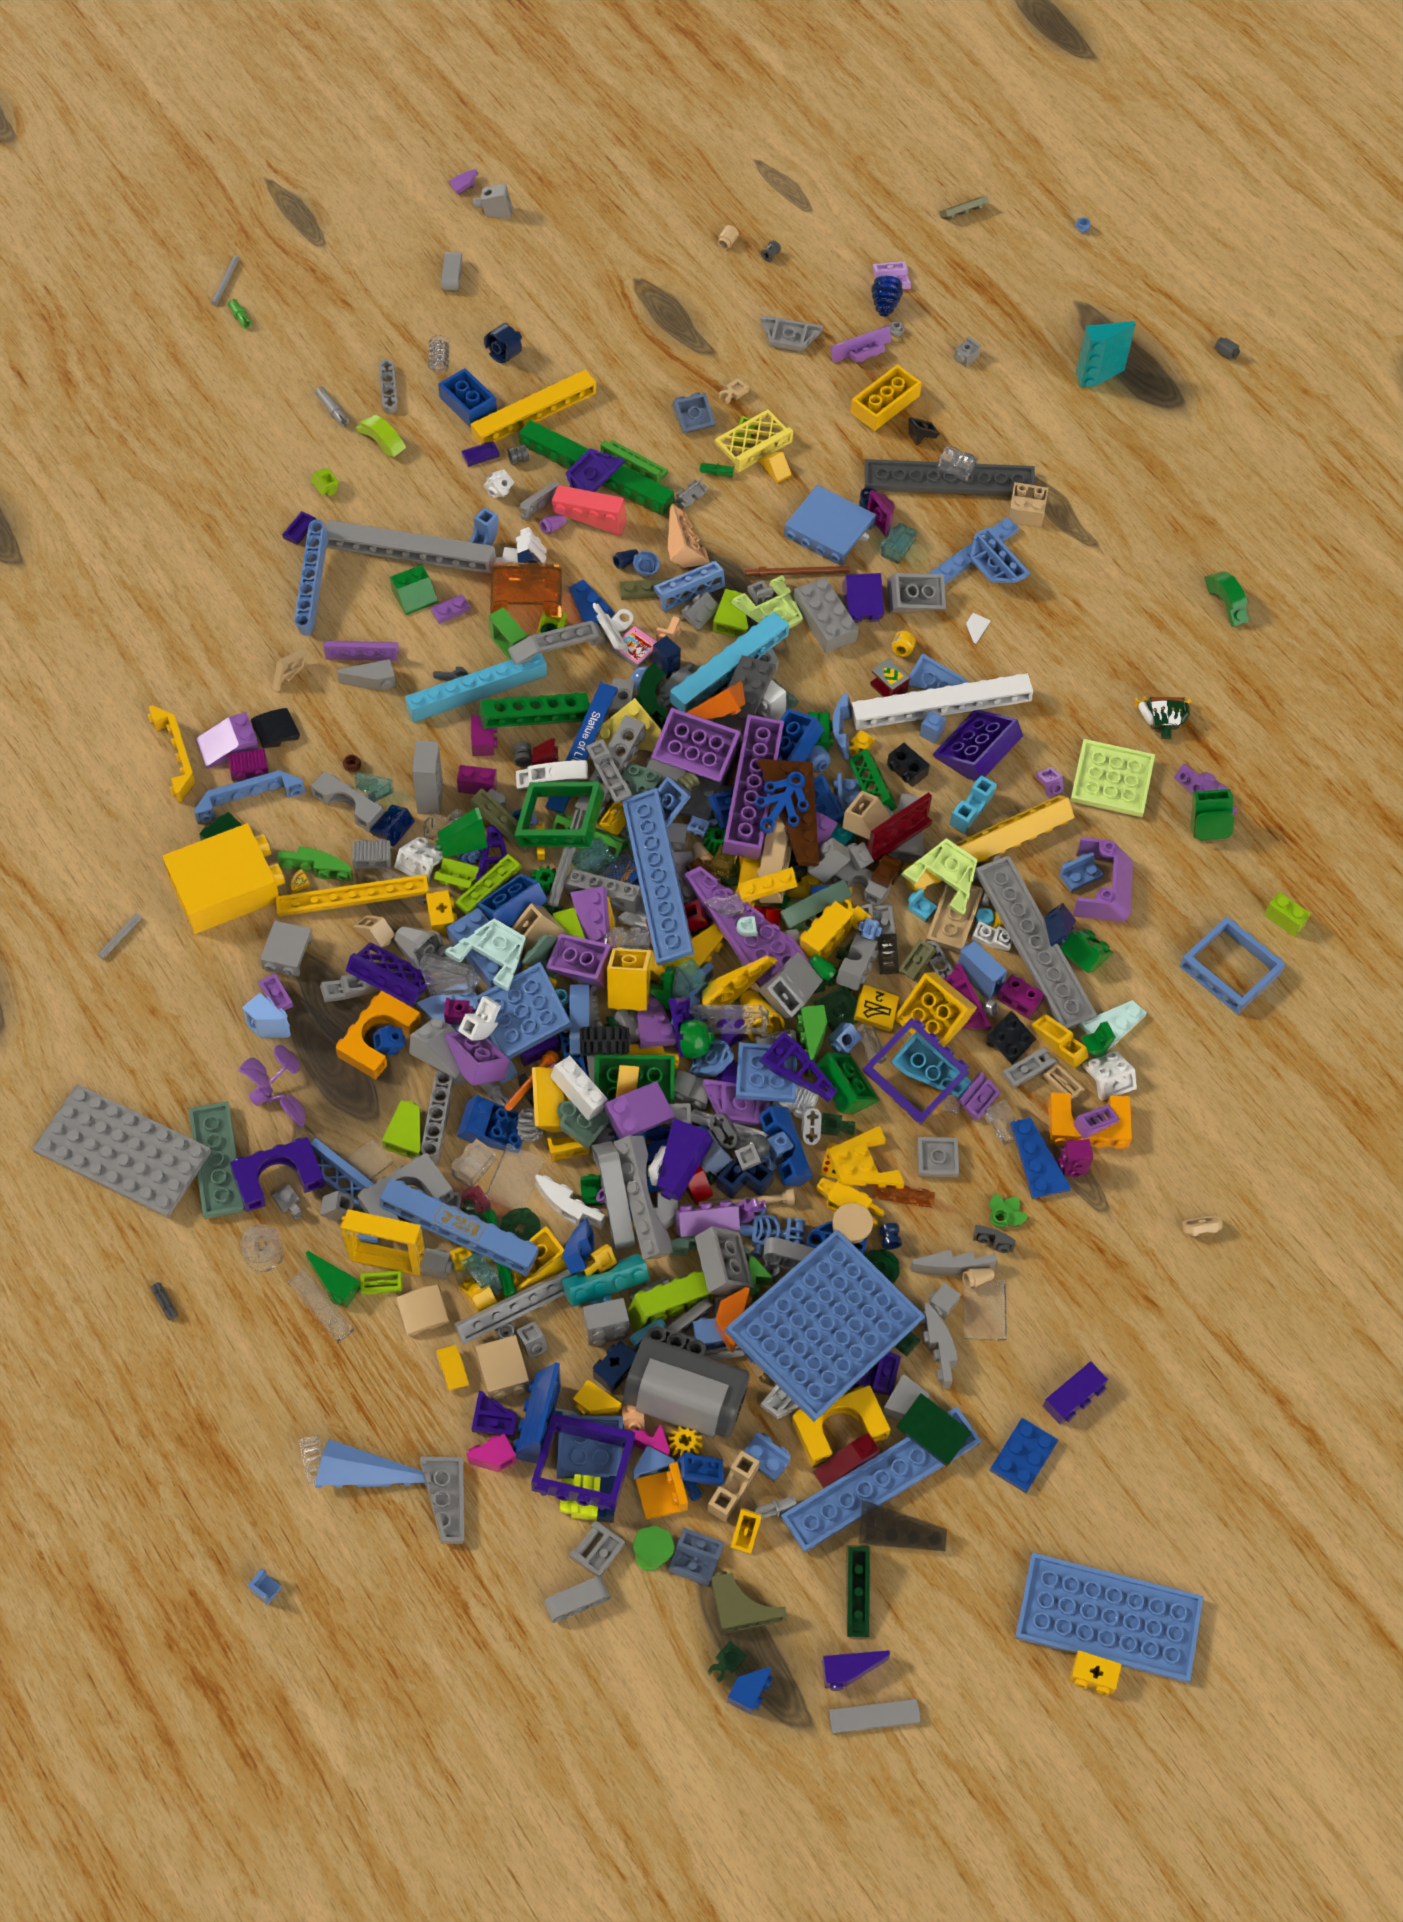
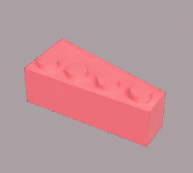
M558 485L552 499L553 512L621 536L627 522L625 500L622 497Z

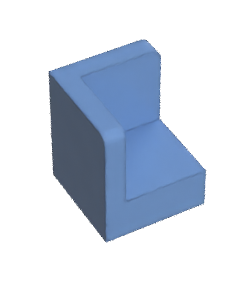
M261 1569L248 1584L250 1592L267 1606L282 1589L281 1585L270 1578L264 1569Z

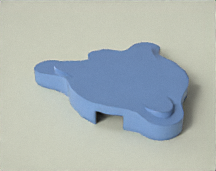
M715 1039L711 1049L705 1056L692 1059V1067L687 1073L697 1078L702 1076L714 1077L732 1062L734 1053L731 1052V1048L726 1042Z

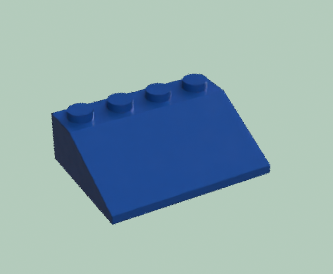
M558 1362L536 1373L535 1379L530 1380L528 1392H531L530 1399L525 1400L523 1412H526L525 1418L520 1420L518 1431L521 1432L520 1438L515 1439L513 1447L517 1460L537 1464L552 1413L555 1412L561 1388L560 1363Z

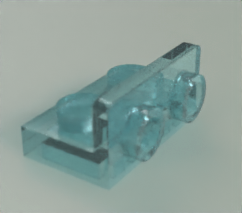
M474 1253L461 1261L462 1266L480 1288L488 1285L496 1295L503 1292L499 1276L482 1255Z

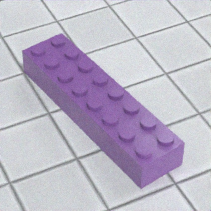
M747 715L722 853L758 860L760 858L764 833L760 829V821L762 818L767 817L769 804L763 809H758L755 807V799L759 796H770V794L764 791L763 773L757 765V760H777L784 721ZM763 801L757 802L759 805L764 804Z

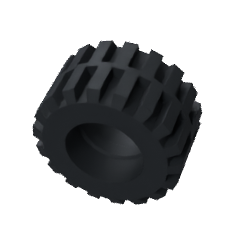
M626 1026L580 1028V1053L584 1055L627 1054L630 1052L629 1028Z

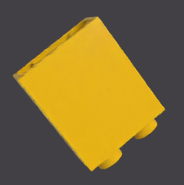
M248 823L162 855L167 875L194 935L276 903V897L279 896L277 886L285 884L282 871L277 862L271 865L267 864L264 857L271 855L268 842L263 833L254 836Z

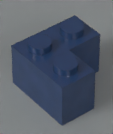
M736 1156L717 1177L716 1188L728 1197L734 1198L745 1185L758 1196H762L773 1183L774 1172L762 1163L743 1171Z

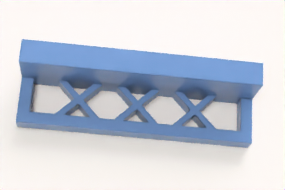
M713 561L655 585L654 592L660 598L661 609L665 612L691 601L698 593L702 595L705 592L711 593L725 587L724 570L716 561ZM719 578L720 582L712 585L713 581ZM704 584L702 590L696 591L700 585ZM685 591H689L685 597H681ZM673 597V600L666 604V599Z
M317 1138L310 1143L314 1154L321 1158L319 1167L324 1182L334 1190H339L354 1197V1192H360L362 1189L374 1185L373 1182ZM324 1169H335L336 1176L327 1177L324 1174ZM339 1180L350 1181L351 1188H341ZM354 1198L353 1205L361 1210L362 1207L359 1201Z

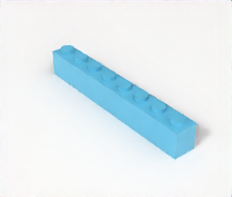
M775 612L765 616L759 624L752 626L746 634L739 636L733 644L726 646L720 654L713 656L707 664L700 666L694 674L687 676L681 684L674 686L670 691V703L683 712L698 706L732 679L742 655L753 658L758 654V658H760L789 635V624Z
M542 653L536 654L531 662L515 665L511 659L405 696L406 709L414 723L547 676V663Z

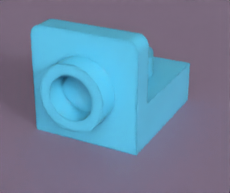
M920 889L917 893L913 892L910 895L908 910L926 922L936 912L938 906L923 896L924 890Z

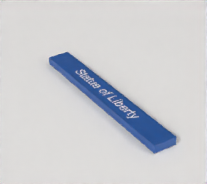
M600 682L566 761H587L589 753L586 746L596 741L618 691L617 687ZM549 797L545 807L557 813H564L571 797Z

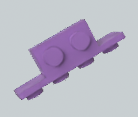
M884 326L831 346L832 361L836 363L850 358L859 363L869 357H876L880 353L885 352L884 344L891 342L889 327Z
M1183 764L1174 776L1192 794L1194 791L1228 789L1227 786L1219 783L1213 774L1208 772L1197 774L1187 764ZM1233 806V816H1234V815L1236 814V812H1237V809Z

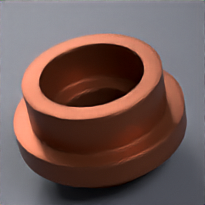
M350 754L343 760V767L348 772H356L361 768V760L356 755Z

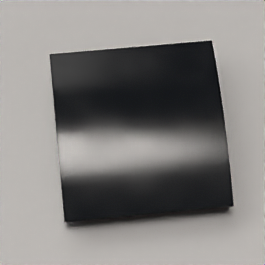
M288 708L272 710L250 720L263 748L280 747L284 741L299 740L300 733Z

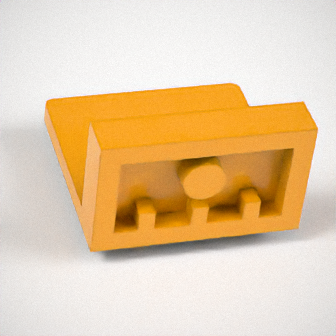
M678 1462L670 1463L669 1471L636 1479L646 1520L688 1510V1500L683 1481L681 1480Z

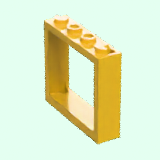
M347 1210L346 1216L341 1218L340 1228H342V1237H344V1245H346L349 1261L393 1271L402 1270V1273L421 1277L420 1265L425 1252L421 1225ZM359 1233L405 1243L408 1246L409 1252L361 1242Z

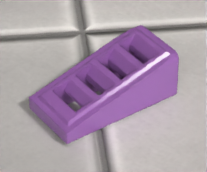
M1108 1104L1078 1115L1074 1122V1127L1082 1138L1085 1139L1119 1122L1120 1119Z

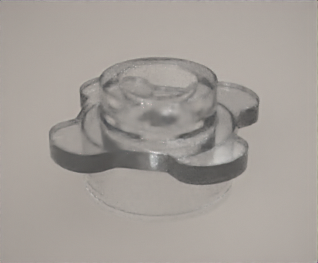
M949 1095L944 1100L945 1102L941 1106V1110L945 1113L951 1112L953 1115H959V1108L962 1104L956 1101L958 1098L956 1095Z

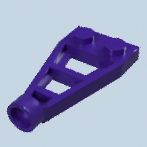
M494 825L487 827V848H484L482 852L479 871L476 874V882L487 873L489 864H497L508 854L502 833ZM499 847L501 856L489 857V849ZM514 876L511 877L506 883L514 879Z
M784 1032L759 1060L760 1063L774 1074L819 1095L827 1102L838 1091L832 1086L831 1082L813 1060H810V1057L803 1048ZM790 1055H795L802 1063L800 1071L793 1072L784 1066V1062ZM807 1069L810 1070L817 1077V1082L814 1084L809 1083L802 1078V1074Z

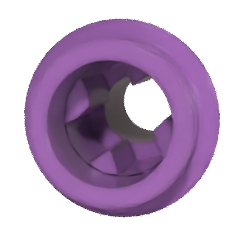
M563 515L544 517L540 521V528L543 533L551 534L566 524L567 521Z

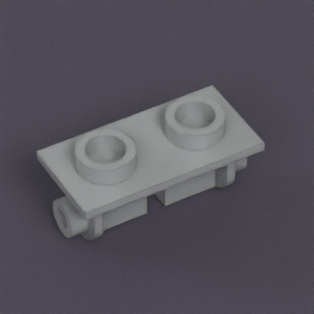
M703 478L698 481L693 480L688 485L689 488L686 491L682 489L677 493V499L674 501V504L679 502V506L682 509H687L696 501L692 495L698 500L706 494L708 488L705 484H701Z

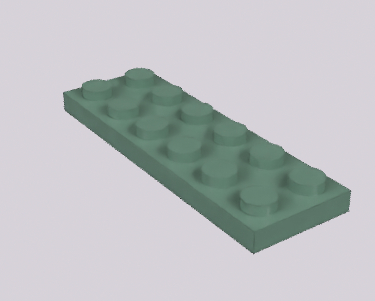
M229 1102L189 1108L193 1140L212 1150L197 1173L204 1220L245 1212L230 1167V1162L237 1158Z

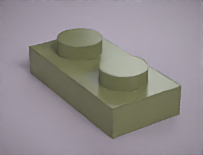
M919 939L899 968V971L916 981L937 951L936 948Z

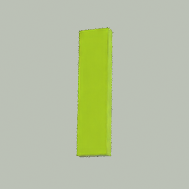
M507 854L455 901V905L465 914H469L478 908L476 905L478 902L502 887L522 868V865Z

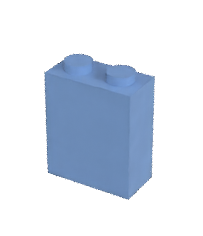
M976 941L962 947L958 963L961 964L970 984L988 1000L992 999L1004 985L1007 970Z

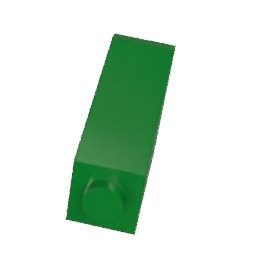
M479 807L474 808L438 831V840H435L437 851L442 852L443 858L487 848L484 824Z

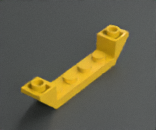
M151 705L149 706L151 713L147 714L150 725L154 724L156 731L167 728L168 734H173L174 738L170 740L173 750H178V753H175L178 764L182 763V767L179 768L181 776L171 778L172 786H169L172 797L176 796L177 802L181 803L195 784L193 772L175 715Z

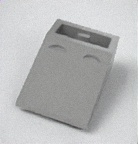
M798 951L758 991L783 1019L792 1018L806 1004L823 980Z

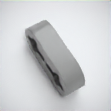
M813 1106L805 1108L802 1113L801 1137L808 1145L817 1144L821 1137V1113ZM811 1111L817 1115L813 1117L812 1124H810L811 1120L807 1117V1115L811 1114ZM810 1128L816 1134L815 1137H812V1140L806 1137V1134H810Z

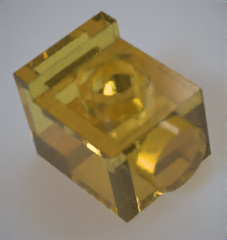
M720 845L712 862L711 873L713 872L716 875L729 879L737 856L722 853L723 846Z

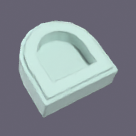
M755 916L742 917L738 920L736 930L740 935L745 937L757 936Z

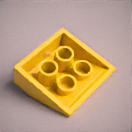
M927 972L919 980L895 1015L894 1020L901 1026H904L911 1018L915 1021L917 1019L926 1026L924 1030L929 1034L931 1032L940 1039L938 1043L945 1047L968 1022L977 1007L937 973ZM913 1028L909 1030L911 1034L916 1032Z

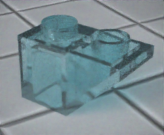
M692 957L676 967L671 999L686 998L694 989L698 990L704 985L705 973Z

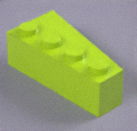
M694 1271L688 1277L682 1279L678 1277L668 1284H659L652 1290H642L636 1293L627 1311L629 1322L634 1332H637L658 1319L665 1320L669 1316L671 1319H674L682 1314L686 1308L689 1311L705 1298L712 1301L716 1294L708 1293L704 1272Z

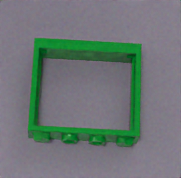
M530 782L514 835L519 846L591 847L605 794L600 782ZM590 796L582 829H529L537 797Z

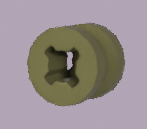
M687 771L684 776H680L677 779L690 792L694 786L700 784L696 775Z

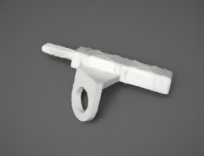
M593 603V608L598 613L596 616L597 620L604 629L611 644L615 649L623 650L626 647V643L619 632L625 631L633 622L634 616L632 612L628 609H621L611 619L608 614L603 612L599 604ZM620 614H628L630 617L629 621H622Z

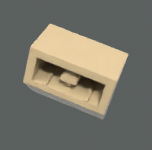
M1014 482L1008 518L1014 523L1042 527L1048 488Z
M861 791L846 809L842 828L870 840L871 830L891 818L878 797Z
M533 903L527 907L512 926L513 930L526 937L524 948L528 951L533 949L541 936L549 934L558 937L560 933L564 934L566 932L544 907Z

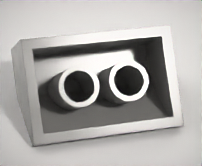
M712 1226L695 1236L708 1293L723 1296L736 1293L745 1287L750 1288V1290L754 1288L740 1232Z

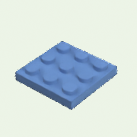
M739 1042L735 1099L795 1103L796 1084L774 1074L759 1062L772 1045ZM790 1055L784 1062V1066L793 1072H797L798 1058L795 1055Z
M564 1415L623 1429V1416ZM559 1432L557 1479L574 1478L575 1474L594 1477L616 1476L622 1457V1447Z

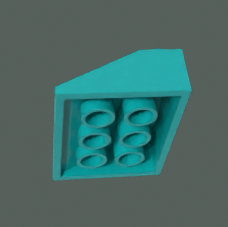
M1135 321L1086 326L1076 369V376L1080 387L1097 386L1125 370L1136 325Z

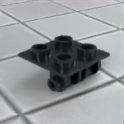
M1011 1010L987 1035L988 1041L986 1043L989 1047L996 1046L1013 1065L1036 1038Z

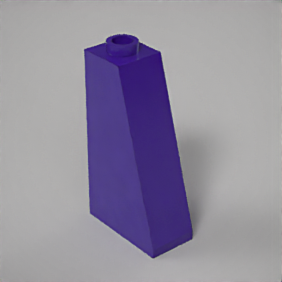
M674 1118L657 1181V1187L662 1197L668 1200H680L713 1143L709 1131Z

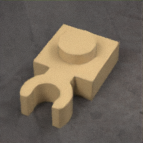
M736 378L725 386V390L719 392V399L726 397L724 403L728 404L731 402V398L737 400L748 393L749 387Z

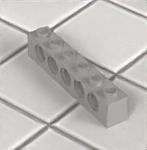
M627 715L624 716L607 747L621 776L628 767L632 756H636L639 750L638 745L641 741L645 740L647 735L645 723ZM628 737H632V738H633V739L630 740V741L625 740V739L628 738ZM620 752H624V753H625V754L622 755V756H618V755H617V754L620 753ZM595 769L588 782L595 781L602 784L603 782ZM605 786L602 787L605 794L599 813L600 818L605 812V805L612 800ZM590 796L579 797L575 810H584L586 815Z

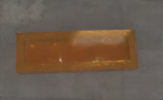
M875 1184L872 1198L932 1208L935 1192H930L928 1189H911L908 1186H904L903 1189H896V1186L886 1185V1188Z

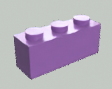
M730 1200L720 1201L718 1205L701 1203L700 1207L682 1205L680 1206L681 1209H674L676 1234L680 1237L698 1235L712 1226L732 1231L740 1230L739 1206Z

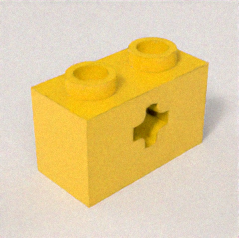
M448 890L427 893L426 901L431 929L439 934H446L447 927L457 921V914L452 913V908H455L454 898L449 897Z
M1078 1650L1069 1681L1073 1682L1078 1688L1087 1689L1088 1687L1095 1689L1096 1693L1100 1695H1113L1117 1687L1122 1664ZM1093 1671L1097 1672V1679L1093 1678Z

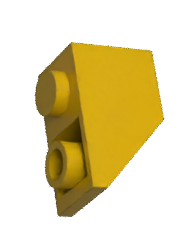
M476 1276L466 1278L458 1286L475 1313L497 1303L490 1287Z

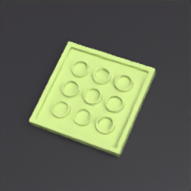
M1083 739L1070 802L1143 817L1155 754Z

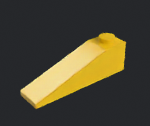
M765 956L710 981L702 991V1004L704 1007L724 1011L778 960L771 956Z

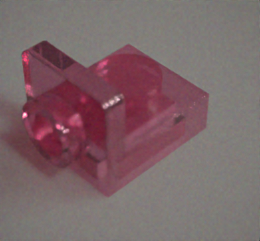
M479 1185L469 1187L461 1194L464 1205L473 1201L478 1211L482 1210L484 1213L491 1209V1203Z

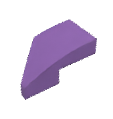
M476 169L464 172L451 179L449 183L459 195L470 186L474 188V180L478 176V172Z

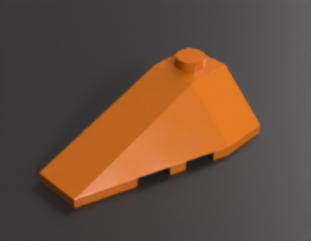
M739 681L686 713L703 719L724 717L728 714L733 716L741 711L740 707L745 705L743 683Z

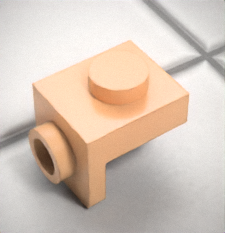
M673 616L668 629L657 627L656 640L659 641L667 635L674 642L676 636L681 634L680 618Z
M622 1403L624 1430L633 1431L635 1429L637 1431H645L644 1414L635 1411L636 1407Z

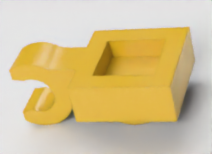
M605 1244L591 1253L592 1260L587 1261L586 1269L580 1272H585V1275L589 1276L597 1270L601 1274L617 1264L611 1246Z

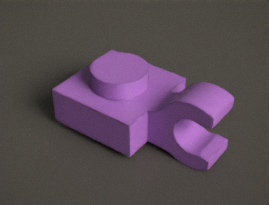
M757 1198L752 1200L744 1199L736 1204L739 1206L740 1226L755 1218L754 1212L766 1209L765 1200L758 1202Z

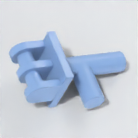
M692 815L691 821L687 826V833L693 832L694 835L697 836L698 834L701 835V838H704V833L707 832L709 825H718L717 820L710 818L707 821Z

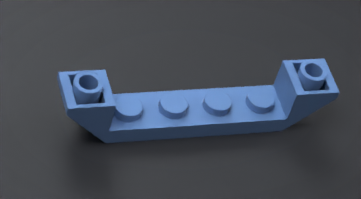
M278 770L209 790L194 810L197 824L207 823L216 819L213 810L214 806H221L227 802L241 800L242 798L258 795L265 791L276 790L279 787L284 786L288 798L299 796L305 793L303 780Z

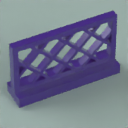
M371 942L357 954L353 953L350 956L346 972L412 1007L416 1004L417 998L436 980V976L422 969H416L409 962ZM372 950L377 954H370L369 951ZM386 960H391L394 963H387ZM390 968L397 969L398 971H390ZM406 977H413L414 980H407Z

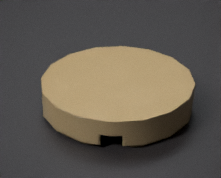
M855 1203L845 1204L834 1213L832 1220L833 1231L835 1232L838 1229L851 1243H859L871 1234L873 1227L872 1215L862 1205Z

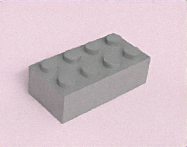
M826 577L794 589L793 601H796L802 617L825 653L857 641L859 628Z

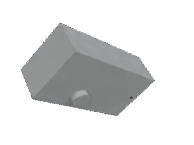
M416 741L412 773L418 814L440 815L443 777L439 742Z

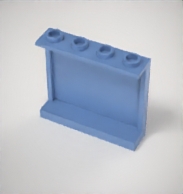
M816 485L785 524L784 536L816 552L818 555L844 566L845 557L867 529L872 530L875 526L876 514Z

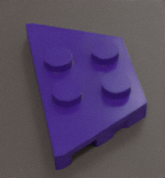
M590 448L566 472L567 480L570 484L569 487L596 492L625 461L622 458L613 457L610 454L601 453Z

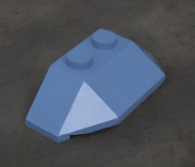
M990 527L975 534L970 560L990 583H1017L1030 576L1031 573Z

